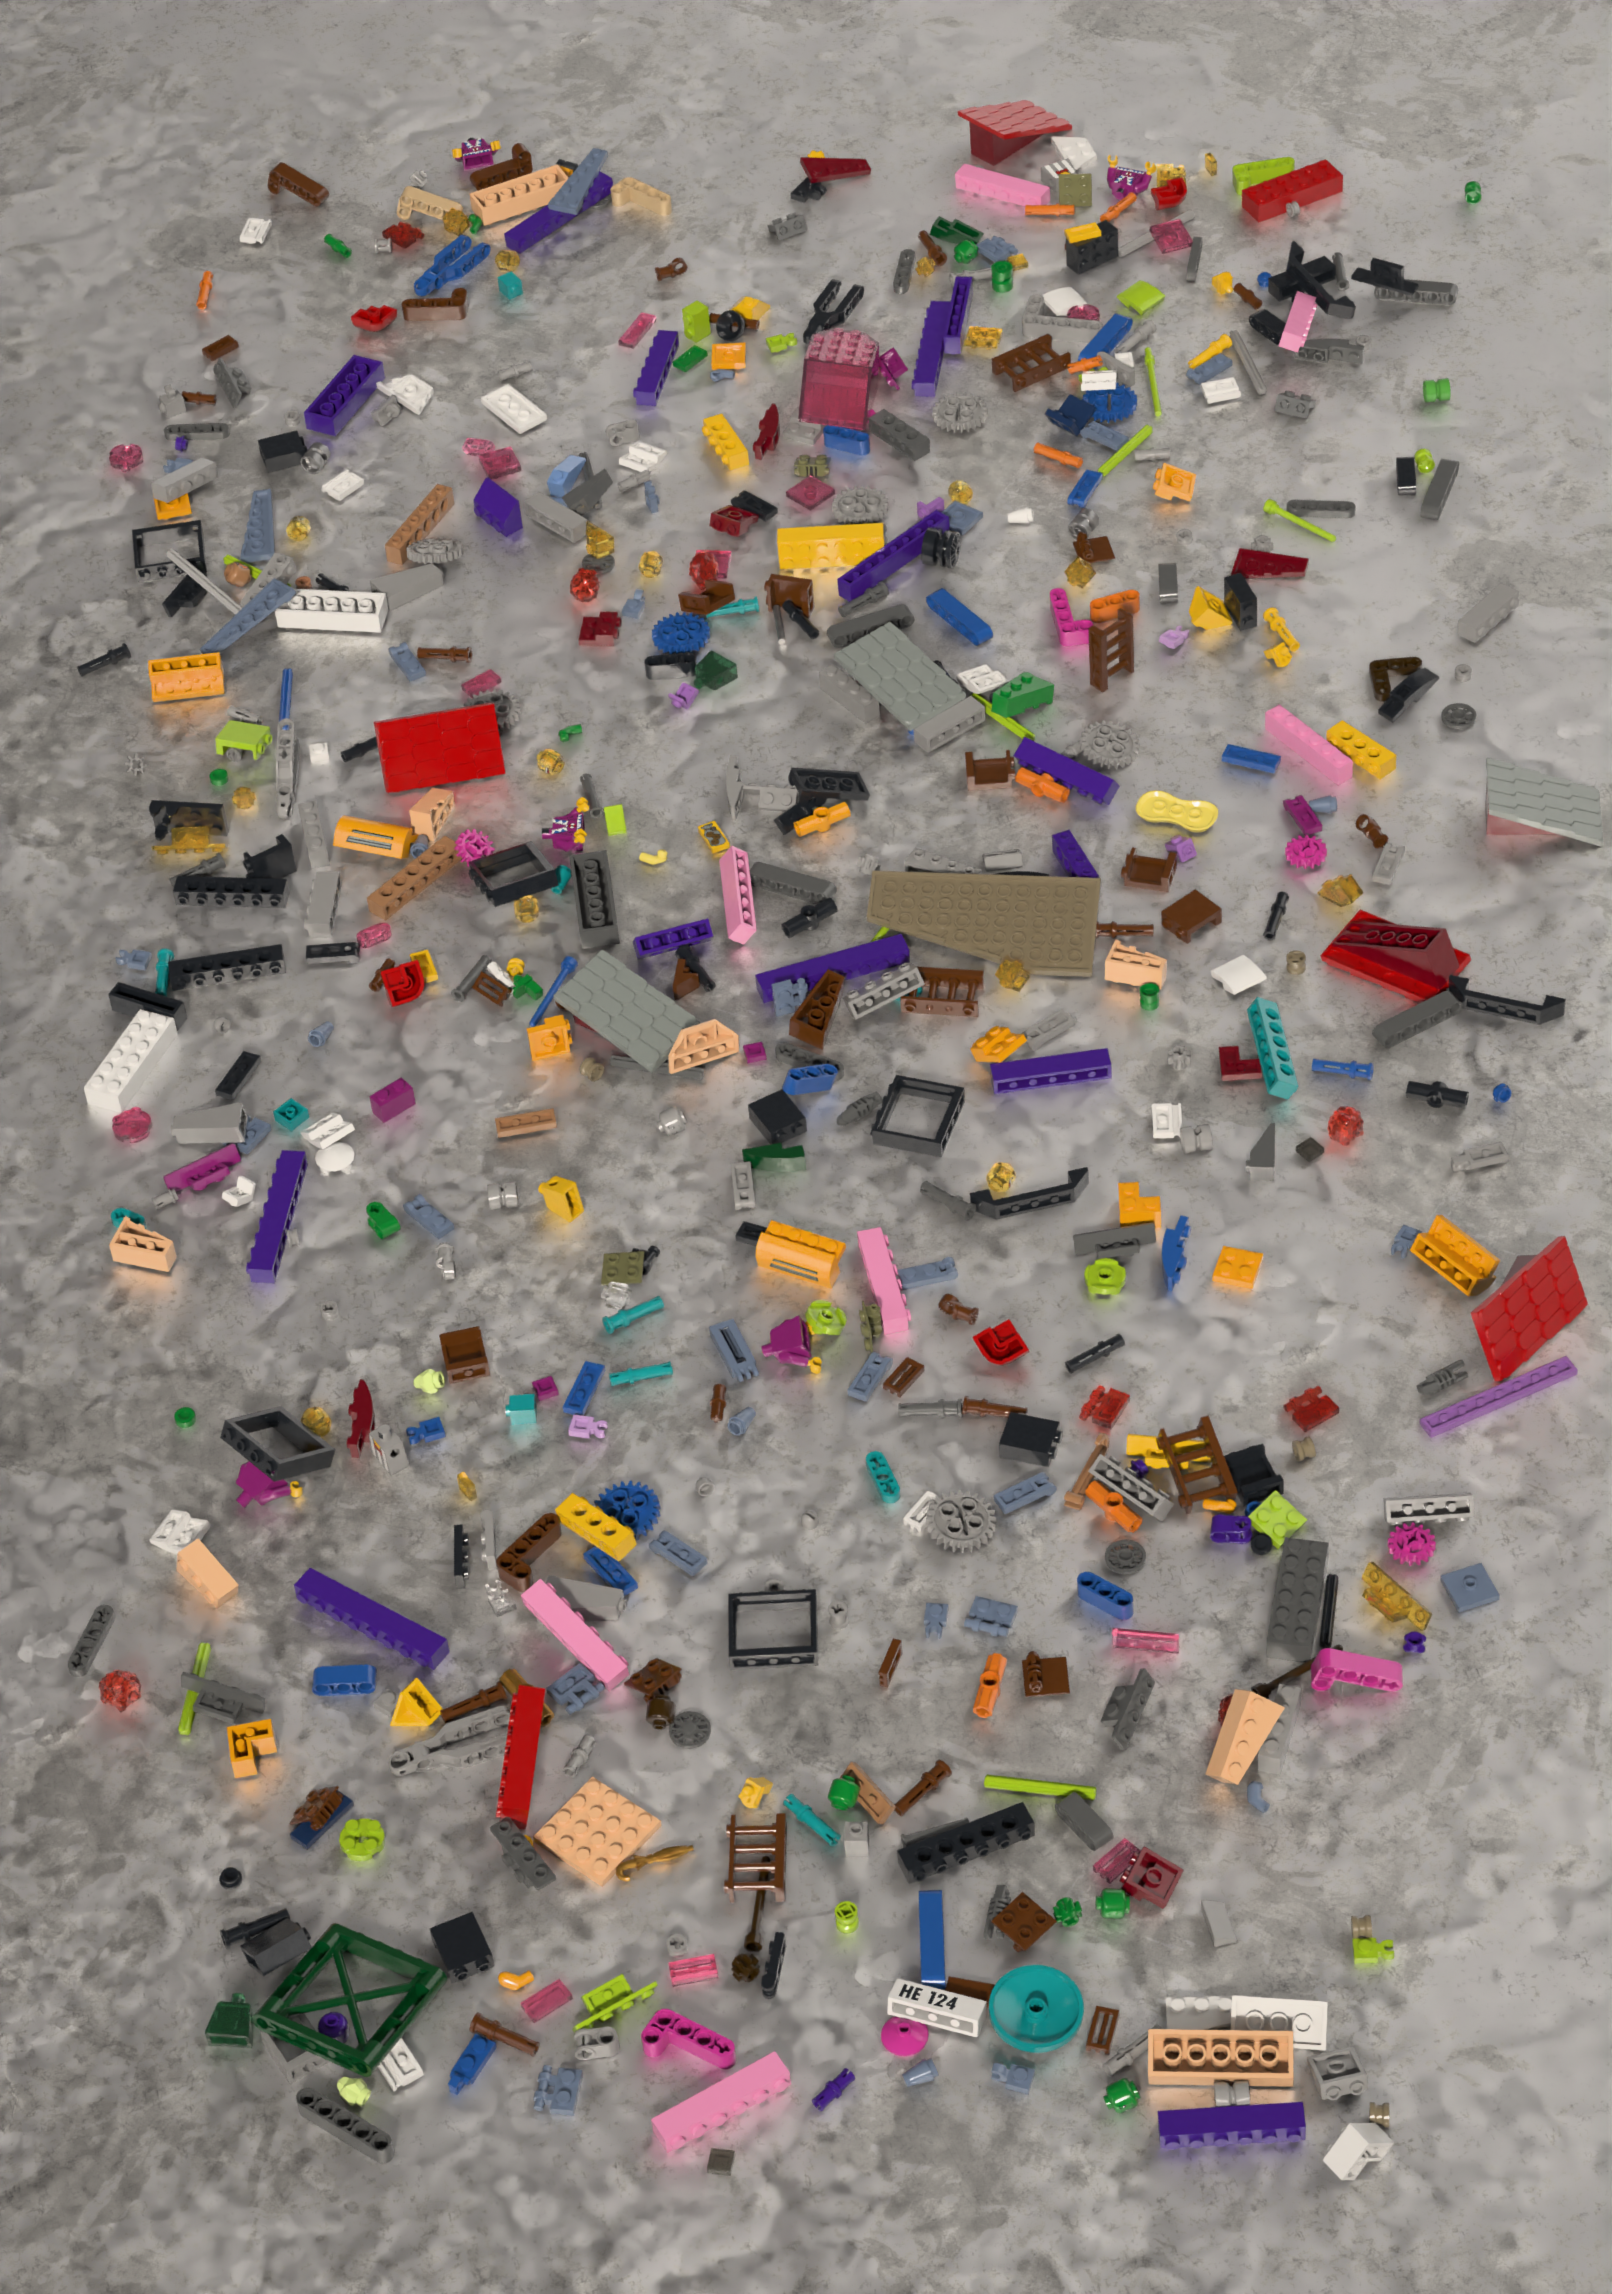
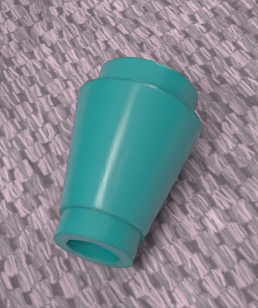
M559 865L555 868L559 886L551 888V891L555 894H561L572 877L570 868L564 865Z

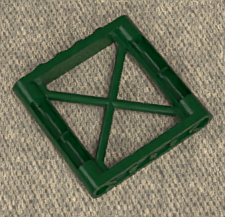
M333 1923L254 2014L252 2020L259 2030L361 2076L369 2077L446 1984L447 1975L439 1967L427 1963L420 1958L390 1947L381 1941H376L360 1932ZM345 1951L407 1977L411 1979V1982L353 1993L342 1954ZM334 1957L344 1996L293 2006ZM408 1992L369 2041H367L357 2002ZM347 2005L359 2045L353 2048L288 2018L294 2015Z

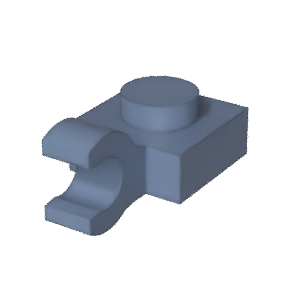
M177 458L175 461L167 460V466H163L164 472L172 473L192 463L193 460Z
M636 589L634 599H628L624 605L622 616L640 618L645 609V597L642 596L644 590Z
M993 2064L991 2070L993 2073L992 2080L1006 2082L1005 2089L1029 2095L1035 2076L1034 2069L1012 2064L1009 2070L1002 2064Z

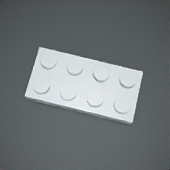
M509 384L481 397V403L519 434L547 420L546 413Z
M1232 1995L1230 2030L1293 2031V2048L1326 2050L1328 2002Z

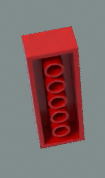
M1326 159L1242 190V207L1259 223L1286 213L1287 203L1296 201L1299 207L1343 192V175Z
M519 1685L518 1693H513L496 1817L500 1818V1821L510 1817L518 1829L526 1830L546 1688Z

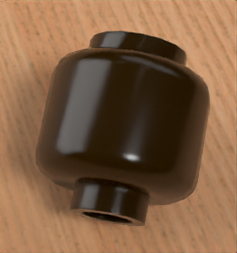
M655 1695L647 1703L646 1721L654 1729H666V1726H670L674 1722L676 1704L671 1701L669 1696Z

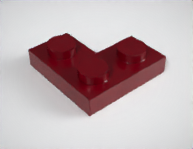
M1239 1046L1219 1047L1222 1081L1262 1078L1259 1059L1240 1060Z

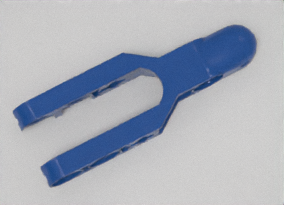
M463 234L457 237L435 255L434 265L415 281L414 291L416 295L421 297L427 296L434 289H440L447 282L464 277L489 256L490 245L482 242L474 246L473 250L468 254L463 255L471 247L472 240L469 236ZM463 255L459 260L452 264L456 259Z

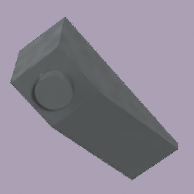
M604 469L564 495L562 499L569 509L582 516L594 507L612 485L613 481Z
M1271 1123L1251 1150L1250 1160H1246V1173H1250V1181H1274L1275 1123Z

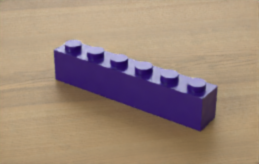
M956 276L943 335L944 353L961 354L973 297L972 277Z
M658 330L657 335L654 336L653 346L649 348V356L646 357L645 366L641 369V377H638L637 387L633 390V397L636 398L637 405L657 406L679 347L678 331Z
M1026 737L1023 738L1013 755L1018 760L1017 764L1027 769V767H1030L1034 773L1039 775L1047 773L1054 779V782L1057 783L1059 781L1070 790L1074 788L1081 796L1087 797L1088 795L1092 797L1094 802L1100 805L1102 803L1109 805L1120 787L1115 780Z
M1108 1048L994 1063L990 1064V1075L994 1095L1112 1079V1067Z
M1303 2102L1158 2111L1160 2149L1176 2150L1185 2147H1224L1233 2144H1272L1281 2141L1298 2142L1306 2140Z

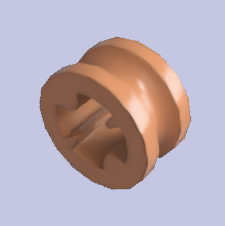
M299 577L295 581L296 589L311 590L312 588L309 577Z

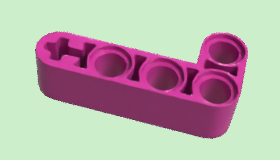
M1061 588L1052 589L1050 591V610L1060 644L1066 647L1088 644V628L1093 626V623L1090 620L1074 621L1066 592Z
M1325 1648L1318 1652L1311 1665V1686L1314 1690L1326 1691L1337 1680L1394 1692L1401 1690L1403 1687L1402 1665L1395 1661Z
M661 2009L657 2011L642 2031L643 2051L649 2057L660 2056L669 2043L721 2069H730L736 2064L735 2045L730 2039L672 2010Z

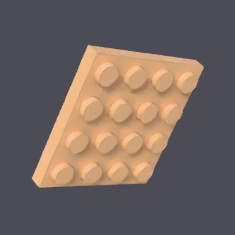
M591 1777L533 1836L536 1844L603 1887L616 1874V1867L620 1863L629 1860L662 1825L661 1820L599 1780Z

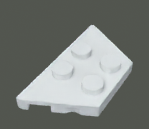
M1051 137V142L1061 159L1069 158L1075 171L1080 167L1084 169L1089 164L1097 161V154L1087 138Z
M412 374L401 378H393L391 383L382 384L381 381L376 383L377 389L388 396L395 395L397 402L417 415L421 414L434 394L433 387Z

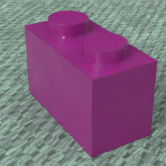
M402 1077L369 1096L373 1114L383 1123L416 1104L413 1087Z

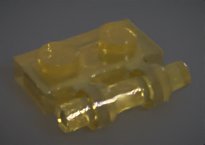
M1157 164V187L1167 186L1166 180L1183 178L1186 184V170L1183 165L1173 168V164Z
M970 326L964 346L971 347V349H976L977 347L985 348L986 350L998 349L1003 329Z

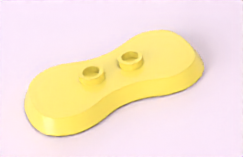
M1158 790L1143 794L1135 808L1137 814L1145 821L1173 823L1195 833L1207 831L1218 817L1217 807L1210 802L1182 800L1167 792Z

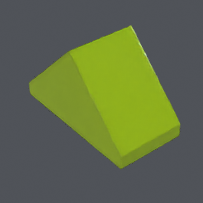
M622 804L604 807L608 836L627 833Z

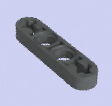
M1202 237L1193 238L1187 267V281H1196L1202 252Z
M912 249L903 250L900 254L893 282L894 292L897 294H905L909 290L916 261L915 251Z
M225 423L175 424L164 428L165 438L169 441H176L177 437L185 436L187 440L225 439L230 435L229 426Z
M1290 500L1287 502V511L1297 517L1352 518L1355 516L1356 506L1349 501Z
M780 1043L775 1048L776 1059L780 1062L797 1068L813 1066L815 1063L830 1064L838 1070L835 1081L844 1077V1066L836 1060L789 1043ZM801 1056L806 1058L802 1061L797 1060Z
M101 1605L95 1609L68 1660V1668L72 1676L82 1677L89 1671L115 1621L114 1611L111 1606ZM93 1630H101V1633L98 1635L90 1634ZM86 1646L93 1647L89 1652H82V1649Z

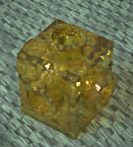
M451 208L442 218L445 230L457 236L462 235L470 226L467 216L462 211H457L454 208Z
M1077 557L1064 571L1069 584L1082 589L1096 574L1092 565L1080 557Z
M1005 959L995 973L1003 987L1020 992L1030 978L1023 970L1024 966L1016 960L1012 962Z

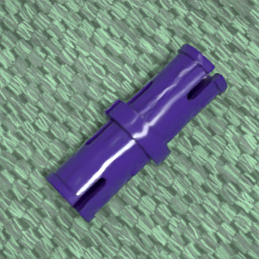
M844 2068L833 2081H828L825 2084V2088L812 2099V2103L816 2108L820 2106L818 2108L819 2111H823L835 2098L838 2099L842 2095V2091L855 2080V2076L851 2071L847 2074L849 2069Z

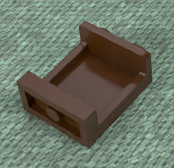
M771 574L769 580H766L764 590L767 591L766 605H768V611L773 612L774 605L783 607L782 605L785 601L791 600L797 608L803 611V615L806 618H810L815 607L812 579Z
M707 579L705 581L706 591L700 594L687 592L678 594L681 611L703 615L714 612L735 600L733 584Z
M1006 750L1005 758L973 760V752H965L968 791L1012 788V780H1015V769H1011L1014 768V756L1010 757V750Z
M1132 847L1130 854L1126 855V867L1123 866L1121 871V878H1124V886L1169 892L1177 869V853L1169 852L1168 858L1165 860L1136 855V848Z
M1196 889L1161 911L1162 926L1186 944L1191 942V934L1207 923L1211 922L1215 926L1222 923V908Z
M479 1326L439 1335L449 1384L490 1376Z

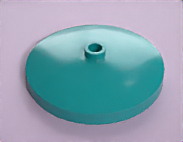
M1027 1965L1013 1969L998 1980L990 1995L989 2018L995 2032L1007 2044L1022 2051L1043 2053L1056 2050L1066 2045L1075 2037L1083 2021L1084 2003L1079 1988L1070 1977L1052 1967Z

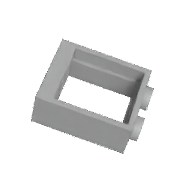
M305 2014L294 2015L288 2018L315 2030ZM263 2031L260 2032L263 2045L290 2084L330 2062L308 2051L287 2062L274 2043L279 2039Z

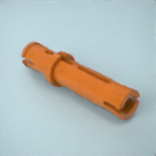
M1130 192L1116 205L1110 206L1107 212L1100 216V221L1107 220L1110 222L1112 219L1119 217L1121 212L1136 201V195Z
M1056 203V205H1025V215H1056V217H1060V215H1075V205H1060V203Z
M210 271L203 273V278L199 284L200 291L196 306L200 310L206 309L209 292L213 286V274Z
M1039 442L1034 446V453L1057 460L1063 465L1080 468L1083 464V458L1074 456L1068 451L1063 452Z

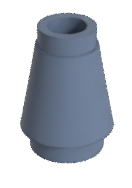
M1328 795L1310 800L1309 806L1313 812L1332 814L1337 811L1336 796Z
M419 835L411 846L410 852L415 859L428 849L427 836Z
M326 1021L311 1030L308 1035L309 1043L314 1047L323 1046L334 1030V1026Z
M746 1407L732 1416L727 1425L729 1431L737 1436L744 1434L756 1416L755 1410L751 1407Z
M924 2058L906 2071V2073H903L902 2076L907 2087L934 2081V2078L939 2076L932 2058L928 2060Z

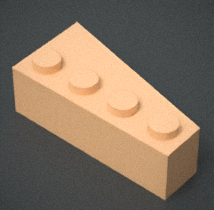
M1235 1689L1205 1775L1222 1783L1238 1785L1285 1707L1252 1691Z

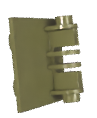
M1091 173L1059 174L1060 205L1074 204L1075 207L1092 206Z
M800 455L794 463V467H797L794 469V474L798 475V477H807L808 467V477H810L811 467H813V476L815 477L817 467V476L826 477V475H829V468H826V466L829 465L831 457H827V455H817V457Z
M644 1251L604 1254L601 1286L607 1285L609 1292L616 1293V1290H619V1284L642 1283Z
M862 1301V1310H859L860 1321L864 1323L860 1324L862 1336L867 1338L864 1339L865 1350L870 1351L871 1354L873 1352L872 1337H879L882 1333L880 1307L877 1304L865 1306L864 1301Z

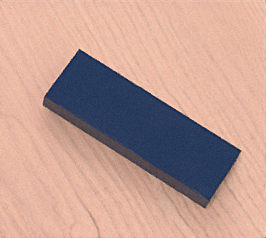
M341 1793L343 1795L342 1803L333 1814H330L331 1817L327 1819L328 1821L322 1829L315 1831L310 1827L311 1823L309 1821L303 1822L290 1833L291 1839L308 1850L354 1806L353 1800Z

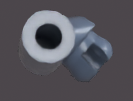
M717 369L710 373L711 380L715 382L724 378L734 379L735 371Z
M1252 1781L1247 1786V1800L1259 1811L1265 1813L1269 1809L1270 1804L1261 1798L1263 1785L1259 1781Z

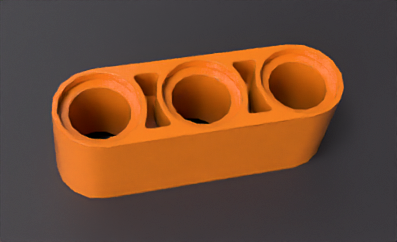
M1127 590L1092 600L1090 602L1091 621L1102 623L1118 618L1119 608L1130 614L1137 613L1140 610L1139 592Z

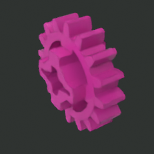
M467 829L458 836V839L455 841L457 845L454 849L459 851L457 857H462L461 862L466 861L469 867L470 861L479 859L482 855L485 857L493 854L495 848L491 847L493 842L487 840L488 835L484 837L482 836V831L476 833L475 829L471 832Z
M1299 835L1297 840L1292 838L1291 842L1287 843V847H1285L1286 860L1290 861V865L1296 864V868L1303 866L1304 869H1307V866H1310L1314 869L1315 864L1320 866L1321 862H1325V857H1327L1326 844L1322 843V839L1316 840V836L1309 838L1306 835L1305 838H1302Z
M1412 1522L1411 1526L1408 1527L1406 1523H1403L1402 1529L1396 1526L1395 1532H1390V1538H1388L1389 1554H1393L1394 1560L1400 1558V1564L1406 1561L1409 1566H1412L1413 1562H1416L1419 1566L1421 1565V1560L1428 1562L1429 1557L1434 1556V1550L1436 1549L1435 1536L1430 1535V1529L1423 1530L1422 1524L1419 1527H1415V1523Z

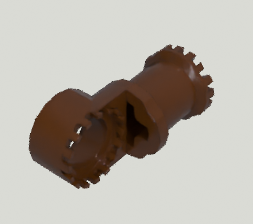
M676 258L668 266L656 267L655 273H657L656 278L658 282L668 277L674 278L677 275L684 274L688 268L684 259ZM679 263H682V264H683V266H682L681 268L675 269V267L677 266V264H679Z
M1362 814L1357 818L1356 828L1373 842L1375 849L1384 848L1383 846L1388 843L1389 838L1381 832V828L1376 821L1366 814ZM1368 819L1367 826L1362 828L1363 822Z
M951 1294L943 1295L938 1303L940 1311L943 1310V1313L946 1312L945 1314L952 1315L954 1320L960 1319L968 1322L969 1325H974L975 1321H977L975 1318H978L976 1315H979V1308L964 1306L963 1303L959 1302Z

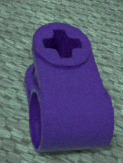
M1215 1515L1211 1521L1210 1539L1220 1544H1247L1253 1537L1250 1530L1252 1526L1251 1520L1247 1516Z

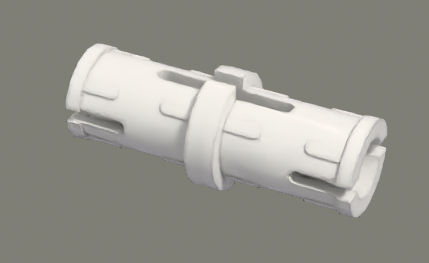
M496 962L489 963L486 970L495 980L512 990L510 993L512 994L515 985L509 978V974L503 971Z

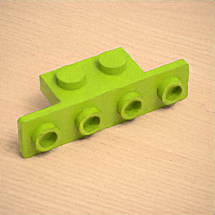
M621 1974L588 1992L581 1999L591 2017L575 2025L572 2029L575 2033L579 2029L594 2028V2022L601 2019L603 2023L615 2016L614 2011L620 2008L622 2011L629 2009L635 2005L633 2001L639 1997L644 2000L655 1994L654 1989L658 1986L657 1982L655 1981L633 1993L624 1975Z

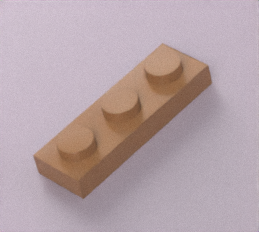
M554 1108L495 1118L498 1138L557 1128Z
M851 1762L840 1778L846 1775L855 1779V1783L860 1787L857 1801L878 1824H884L896 1806L857 1763Z

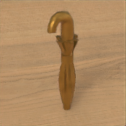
M693 1845L664 1848L653 1855H646V1857L633 1855L634 1859L624 1861L616 1867V1876L619 1880L630 1881L629 1875L623 1874L625 1870L636 1868L639 1871L646 1864L677 1859L690 1851H694Z

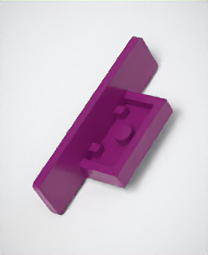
M867 343L870 348L868 353L874 359L875 364L878 368H881L880 371L890 387L894 386L898 391L900 387L895 379L908 371L903 360L894 347L879 356L871 343Z
M231 1143L163 1176L167 1189H174L175 1192L188 1186L195 1191H200L207 1188L208 1184L224 1180L225 1176L230 1174L228 1167L240 1162L241 1158L235 1144Z

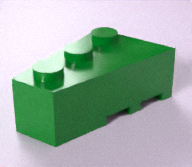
M1024 671L993 692L991 712L1008 718L1025 712V709L1029 707L1036 709L1039 708V704L1045 702L1046 704L1053 703L1054 684Z

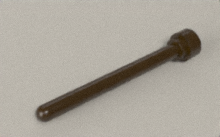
M1338 1644L1332 1647V1649L1343 1651V1646ZM1316 1657L1267 1684H1256L1251 1687V1691L1268 1699L1271 1692L1277 1689L1279 1684H1286L1311 1670V1665Z
M763 1856L761 1862H770V1857ZM759 1872L758 1881H768L769 1872ZM766 1890L756 1892L751 1932L745 1936L744 1948L750 1952L762 1950L763 1938L760 1934Z

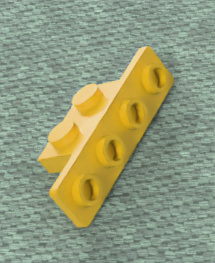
M1128 1434L1127 1455L1144 1456L1146 1466H1151L1155 1469L1169 1468L1163 1450H1159L1156 1438L1158 1436ZM1190 1439L1170 1446L1174 1456L1204 1448L1205 1443L1202 1440ZM1207 1456L1191 1460L1207 1463L1212 1462L1210 1457L1207 1458ZM1190 1461L1178 1464L1179 1470L1188 1469Z

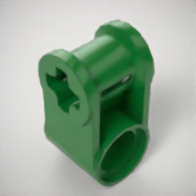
M372 1202L367 1205L368 1225L381 1240L400 1231L398 1220L383 1204Z

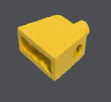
M554 1176L549 1181L542 1182L539 1185L538 1191L543 1194L547 1208L571 1223L584 1212L576 1182Z

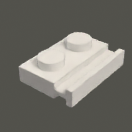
M248 218L239 236L240 242L256 243V241H260V244H263L272 226L271 219L264 221V219Z
M1234 377L1201 383V390L1205 399H1207V404L1241 397V392Z
M346 469L324 484L322 490L323 492H328V495L341 501L363 486L364 479L353 472L349 473V470Z
M1172 1103L1152 1104L1153 1138H1174L1173 1136H1180V1128H1182L1181 1103H1178V1105H1172Z
M402 2038L378 2066L393 2092L401 2085L404 2087L424 2076L422 2068Z

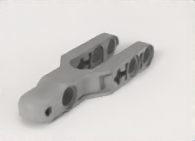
M289 718L280 720L277 730L276 812L281 819H289L293 814V803L295 802L299 773L300 744L297 737H295L294 722ZM285 725L291 726L289 730L282 729Z
M498 1706L445 1724L433 1738L395 1751L388 1761L391 1773L396 1776H404L416 1771L426 1772L441 1766L464 1769L503 1756L507 1734L502 1736L499 1734L496 1735V1738L481 1743L478 1741L454 1750H445V1747L508 1725L510 1710L507 1706Z

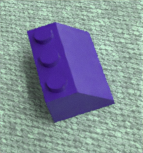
M485 478L473 500L474 512L478 517L485 520L488 525L494 527L498 533L508 537L523 528L519 500L490 478Z

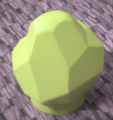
M427 1369L414 1379L413 1385L415 1388L422 1389L423 1392L434 1394L445 1386V1378L441 1371L436 1372L432 1369Z
M344 2076L337 2082L341 2099L350 2106L357 2104L363 2107L371 2095L372 2091L367 2088V2084L362 2078Z

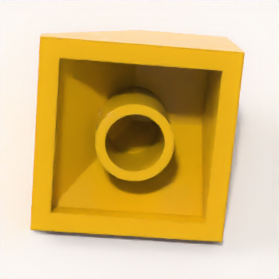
M742 296L729 310L736 311L743 318L759 320L770 309V305L751 297Z
M1199 586L1195 588L1189 614L1192 618L1191 622L1196 627L1200 626L1205 630L1233 623L1223 600Z

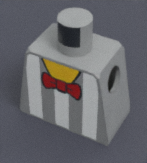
M1069 158L1041 167V181L1055 192H1059V174H1076Z
M382 1424L369 1433L371 1452L391 1476L409 1466L403 1443L388 1424Z

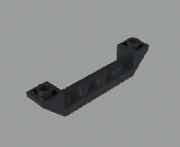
M1293 241L1289 251L1286 271L1308 295L1316 297L1315 302L1327 315L1348 319L1353 318L1356 309L1354 302L1346 295L1334 300L1333 296L1303 267L1302 260L1305 251Z
M1454 975L1449 977V991L1462 1002V1009L1537 1025L1562 1017L1565 1014L1566 999L1546 995L1543 1005H1537L1470 991L1468 978Z
M1084 1167L1068 1171V1184L993 1200L989 1189L970 1193V1203L976 1204V1212L996 1220L1073 1203L1089 1184L1088 1168Z

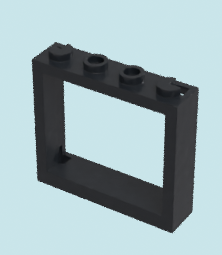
M201 520L132 530L134 563L138 582L187 575L173 561L142 566L140 547L198 538L200 557L186 560L193 566H195L196 562L200 561L207 572Z
M532 841L469 862L470 870L468 874L470 879L474 880L476 887H480L481 893L485 894L487 901H491L495 907L559 886L554 867ZM531 862L539 872L495 888L485 878L486 876Z
M896 1075L893 1083L889 1084L887 1096L883 1097L881 1110L877 1111L876 1122L871 1125L870 1135L873 1138V1144L942 1157L965 1103L964 1087ZM901 1094L949 1103L935 1139L886 1130Z
M282 1406L227 1419L224 1422L220 1436L222 1440L274 1482L331 1467L336 1450ZM273 1427L304 1453L279 1459L248 1433Z
M816 1589L728 1594L730 1670L818 1666ZM810 1608L811 1646L737 1649V1612Z

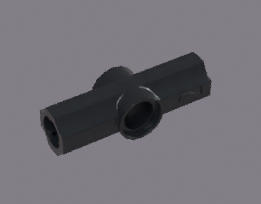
M827 898L815 906H804L801 908L799 915L781 924L782 930L788 938L804 930H815L818 928L820 921L838 912L834 900Z
M1409 1081L1406 1098L1426 1101L1433 1108H1441L1443 1105L1466 1109L1469 1092L1450 1089L1445 1083L1439 1081L1433 1082L1431 1085Z

